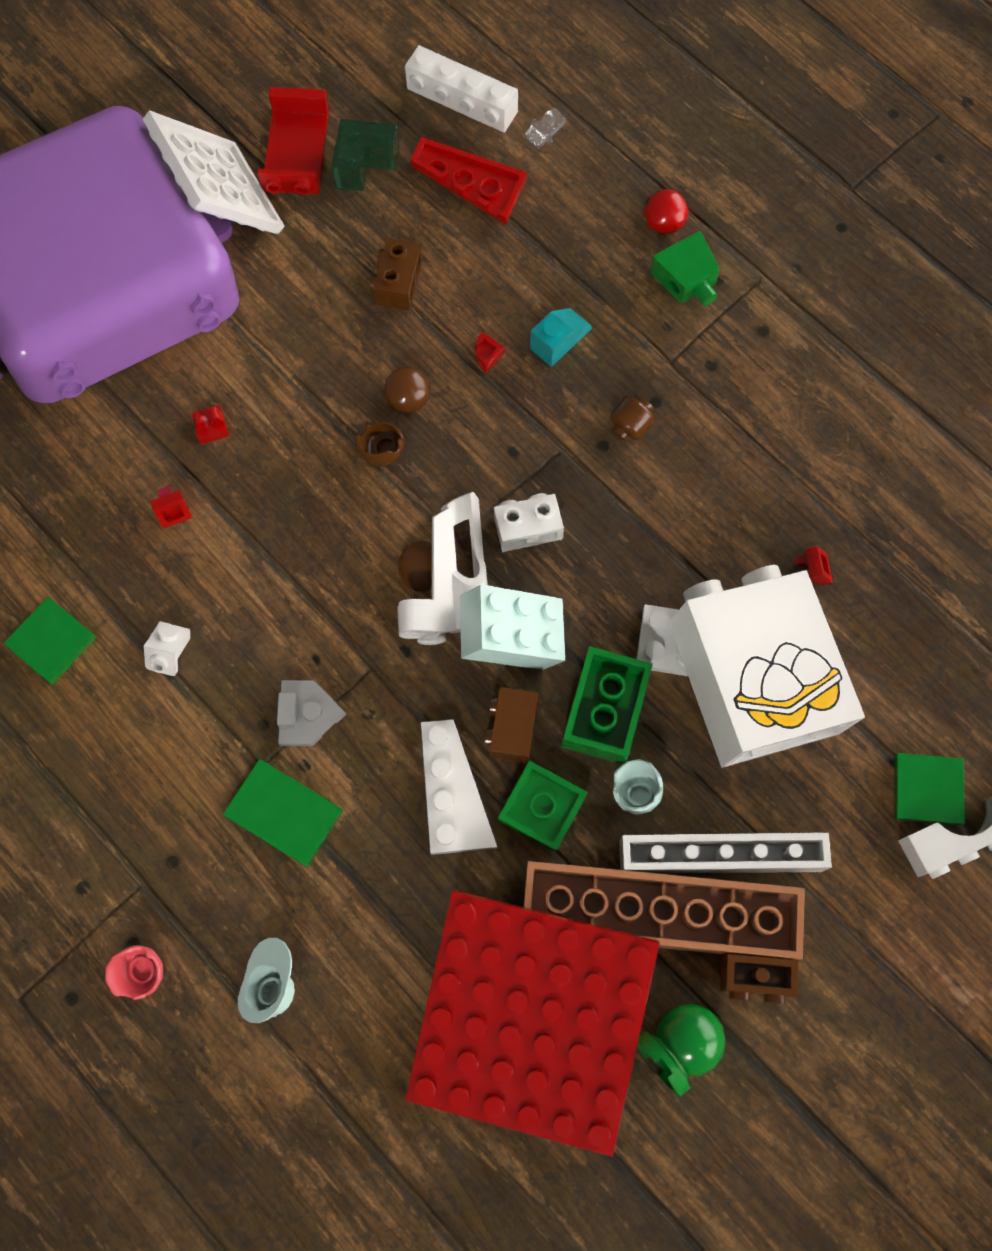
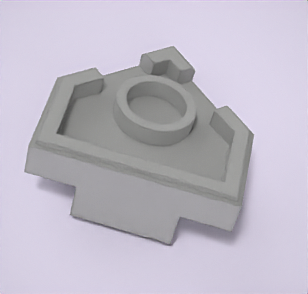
M282 680L281 693H279L278 744L280 746H313L346 713L314 680Z

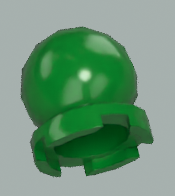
M685 1004L670 1009L665 1013L658 1023L656 1035H650L646 1030L640 1033L637 1048L645 1059L651 1057L661 1067L662 1070L657 1075L674 1095L680 1098L691 1088L687 1082L688 1076H702L713 1070L724 1056L726 1040L722 1024L710 1010L698 1004Z

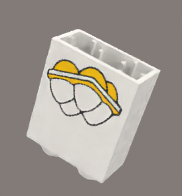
M777 565L765 566L746 574L741 579L742 587L726 591L723 590L720 580H709L696 584L684 591L685 603L669 622L721 768L839 735L865 718L807 570L782 576Z

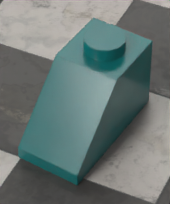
M571 308L551 311L531 330L530 349L552 367L592 329V326Z

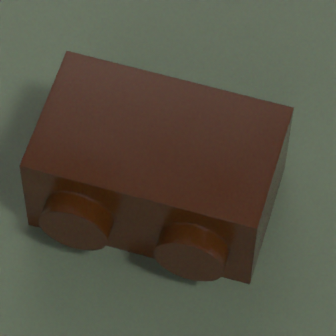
M500 687L498 697L492 696L489 715L495 716L493 728L487 727L484 747L490 748L491 758L524 763L529 762L539 693Z

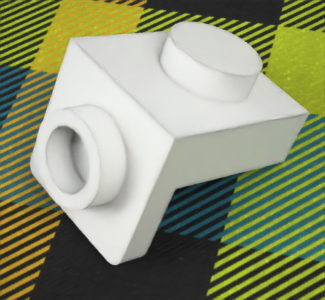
M160 621L144 645L146 669L175 676L178 672L177 659L190 640V629Z

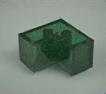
M340 119L331 165L335 189L363 191L367 168L396 170L400 147L397 124Z

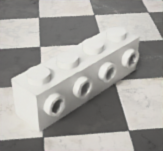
M418 45L405 65L408 90L505 133L518 112V89Z

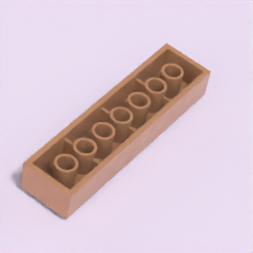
M528 861L524 908L657 940L660 943L659 948L792 960L803 959L805 888Z

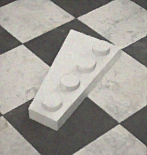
M454 720L421 722L431 855L497 849Z

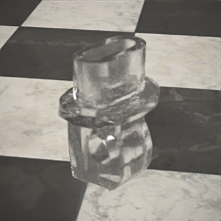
M552 108L543 116L541 121L538 122L536 119H533L530 122L531 127L523 134L536 149H539L546 142L548 144L553 142L552 136L567 120L557 108Z

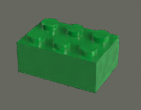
M589 646L561 747L623 765L629 756L653 664Z

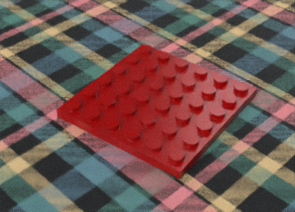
M456 890L452 891L405 1101L613 1157L660 944L659 941Z

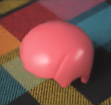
M133 945L113 955L105 967V982L111 993L116 997L126 996L133 1000L144 998L146 995L152 994L163 979V963L154 950L145 946Z

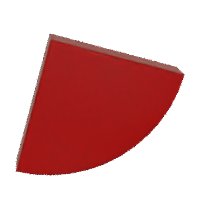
M481 332L476 341L475 352L477 363L486 374L504 355L505 347L484 332Z

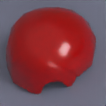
M671 189L657 191L649 197L643 210V217L645 216L649 228L661 234H671L681 229L689 215L688 206L683 196Z

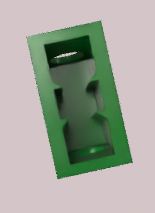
M701 231L653 255L650 273L679 302L684 303L696 296L703 306H707L718 297L713 286L717 282L720 271L719 266Z

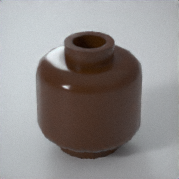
M637 394L634 397L625 396L610 415V421L614 425L612 432L624 441L628 438L640 440L655 421L653 414L655 408Z

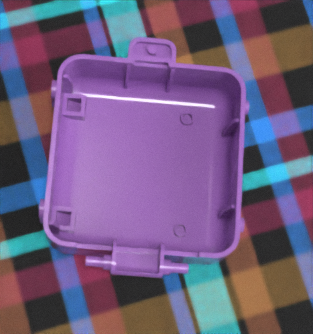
M126 106L108 107L0 155V358L23 394L39 403H52L64 398L76 397L90 385L200 332H210L216 329L221 322L228 319L235 312L239 304V292L226 249L222 245V242L228 240L232 235L231 221L225 218L220 219L215 215L205 212L200 213L188 204L187 196L181 186L175 181V175L171 168L163 160L158 145L150 137V131L144 123L143 117L135 110Z

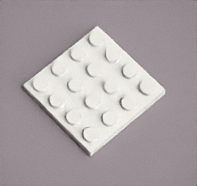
M150 110L148 111L143 121L150 131L149 135L158 145L163 160L171 168L175 175V181L183 189L188 198V204L194 210L200 213L205 212L215 215L220 219L232 220L240 225L252 226L261 231L275 234L280 233L285 226L235 142Z

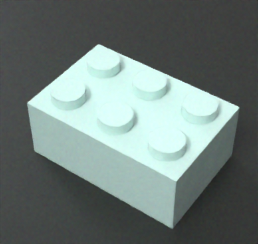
M481 584L460 595L461 659L540 670L565 661L563 601L561 598Z

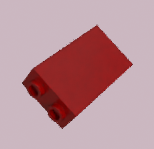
M270 87L269 100L272 108V118L265 168L258 169L261 187L264 191L271 193L319 194L330 110L327 92L321 89Z

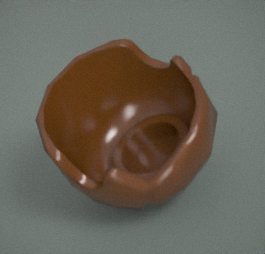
M401 367L393 371L385 381L384 399L396 411L412 413L420 410L429 399V382L415 368Z
M392 423L368 424L364 433L361 436L356 435L355 437L356 448L359 454L369 464L378 467L389 466L394 463L405 447L402 431Z
M428 541L412 542L404 548L399 558V576L404 585L414 591H428L432 589V543Z

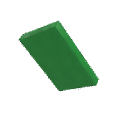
M259 759L223 813V816L308 868L344 810Z

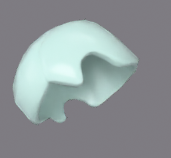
M637 759L627 761L620 766L614 773L613 795L615 801L618 802V805L625 812L635 815L651 812L661 802L663 796L662 778L653 764Z

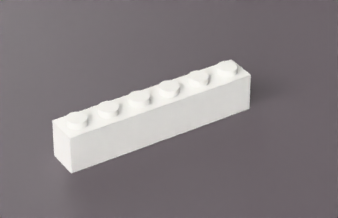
M829 833L623 835L619 840L620 870L656 874L823 872L832 868Z

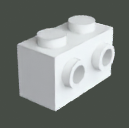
M540 493L531 496L528 500L519 502L507 500L494 507V520L502 552L563 539L564 526L555 494L547 495Z

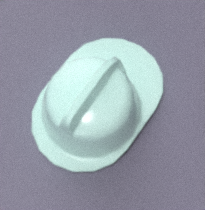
M267 938L261 941L253 950L238 996V1010L242 1018L250 1023H262L271 1017H276L278 1014L283 1013L290 1006L294 997V982L290 977L292 969L291 952L286 943L278 938Z

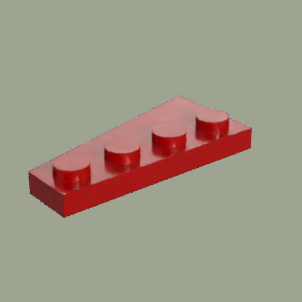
M421 137L411 157V167L505 225L527 180V172Z

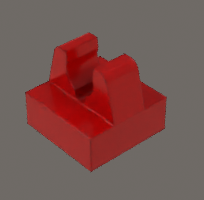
M220 405L191 413L197 438L201 445L230 436Z
M170 486L159 489V498L150 501L152 509L163 529L193 518L181 491L178 490L172 493Z
M819 546L805 549L806 553L794 560L795 565L798 567L809 566L807 573L812 584L825 585L833 582L827 553Z

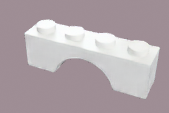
M992 797L985 800V820L980 830L973 836L954 834L937 822L899 840L917 877L929 874L931 879H934L951 871L948 864L959 860L960 864L963 865L980 857L977 850L988 846L990 851H992Z

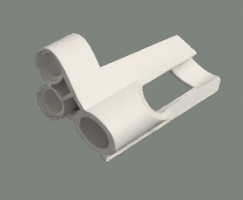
M474 492L461 495L442 506L440 513L432 517V600L407 599L398 602V630L401 638H417V642L422 645L444 643L446 641V633L461 632L460 595L480 584L488 586L483 555L479 499ZM469 519L474 578L464 577L457 571L453 526Z

